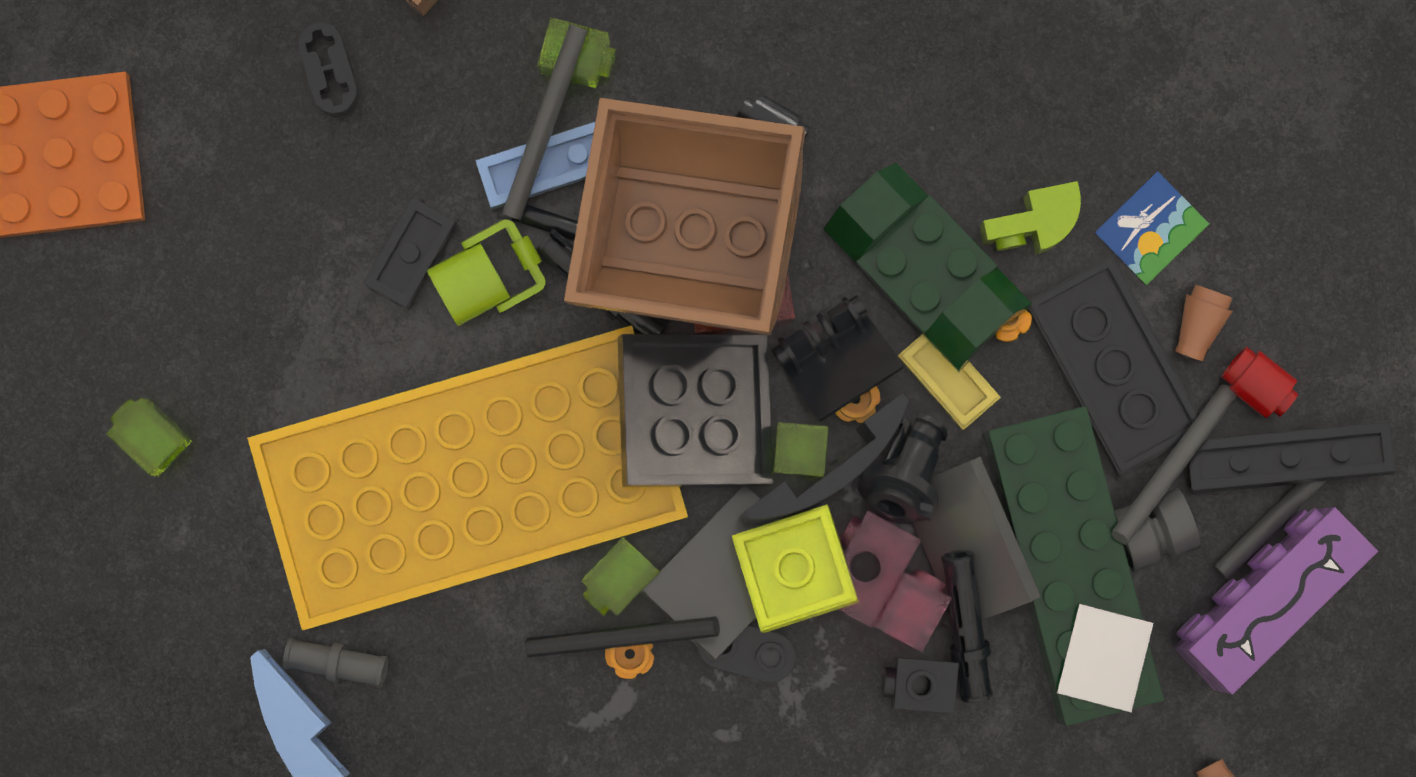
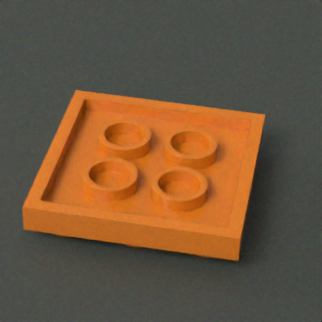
M127 72L0 87V238L146 221L130 77Z

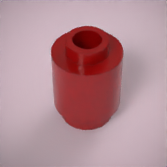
M1247 346L1237 354L1221 376L1229 383V389L1264 418L1269 417L1273 412L1279 417L1282 416L1298 396V393L1293 390L1297 379L1260 350L1255 353Z

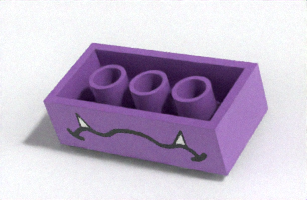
M1315 507L1309 512L1306 509L1298 512L1284 526L1283 530L1288 535L1280 543L1273 547L1268 543L1261 548L1247 563L1252 570L1239 581H1236L1234 578L1229 580L1212 597L1216 605L1207 614L1201 617L1199 613H1196L1177 631L1176 634L1181 639L1172 648L1214 691L1233 695L1378 552L1336 507L1321 509Z

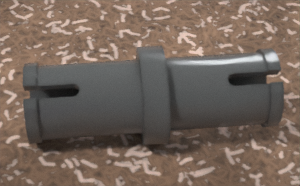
M295 638L288 639L283 656V668L286 670L292 669L326 676V681L338 683L340 679L374 685L378 688L384 686L389 664L388 656L381 657L346 650L345 644L335 642L330 647L298 641Z

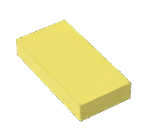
M923 334L897 356L962 431L1001 398L970 362L958 372Z

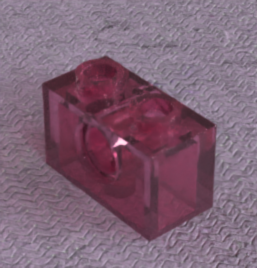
M866 511L862 519L853 515L840 537V542L846 545L843 552L859 603L837 610L865 626L873 628L921 540L874 513ZM861 552L873 555L878 563L876 576L867 582L857 580L851 573V561Z
M915 569L912 576L908 573H899L871 626L914 650L923 652L952 598L942 593L945 586L944 582L920 569Z

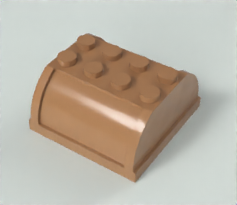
M600 98L564 301L567 304L587 308L605 309L771 335L783 299L800 200L805 128L802 126Z

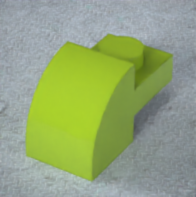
M1078 181L1028 191L1023 197L1026 212L984 220L980 224L982 244L996 243L997 251L1025 246V237L1031 236L1035 255L1052 249L1070 233L1078 219L1081 206Z

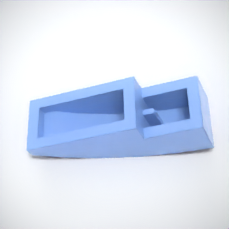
M266 649L255 652L250 659L254 686L263 719L276 750L292 777H347L350 774L348 770L317 737L331 724L330 720Z

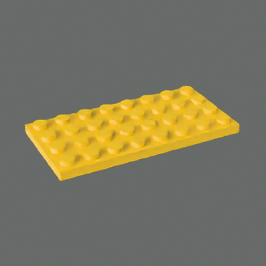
M632 325L248 437L302 631L688 518L679 487H622L617 337L622 334H634Z

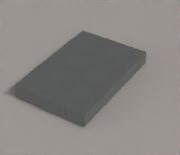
M981 457L931 477L929 484L938 495L937 506L930 521H916L913 525L947 604V587L941 556L955 550H970L974 553L975 575L982 620L1040 598L1039 591Z
M743 486L641 592L670 621L716 616L720 624V634L718 637L691 639L713 662L756 619L732 535L772 522L744 525L740 520L739 516L760 500L747 486Z

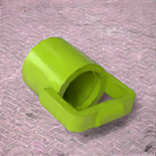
M509 219L500 220L461 242L464 250L427 270L435 288L458 327L495 306L499 313L540 292L545 286V278L537 265L542 262L529 236L525 235L522 237L516 225ZM506 228L513 241L510 245L524 270L530 271L536 284L510 297L480 241Z

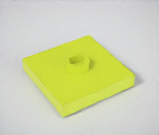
M827 504L732 535L762 633L859 603L834 520Z

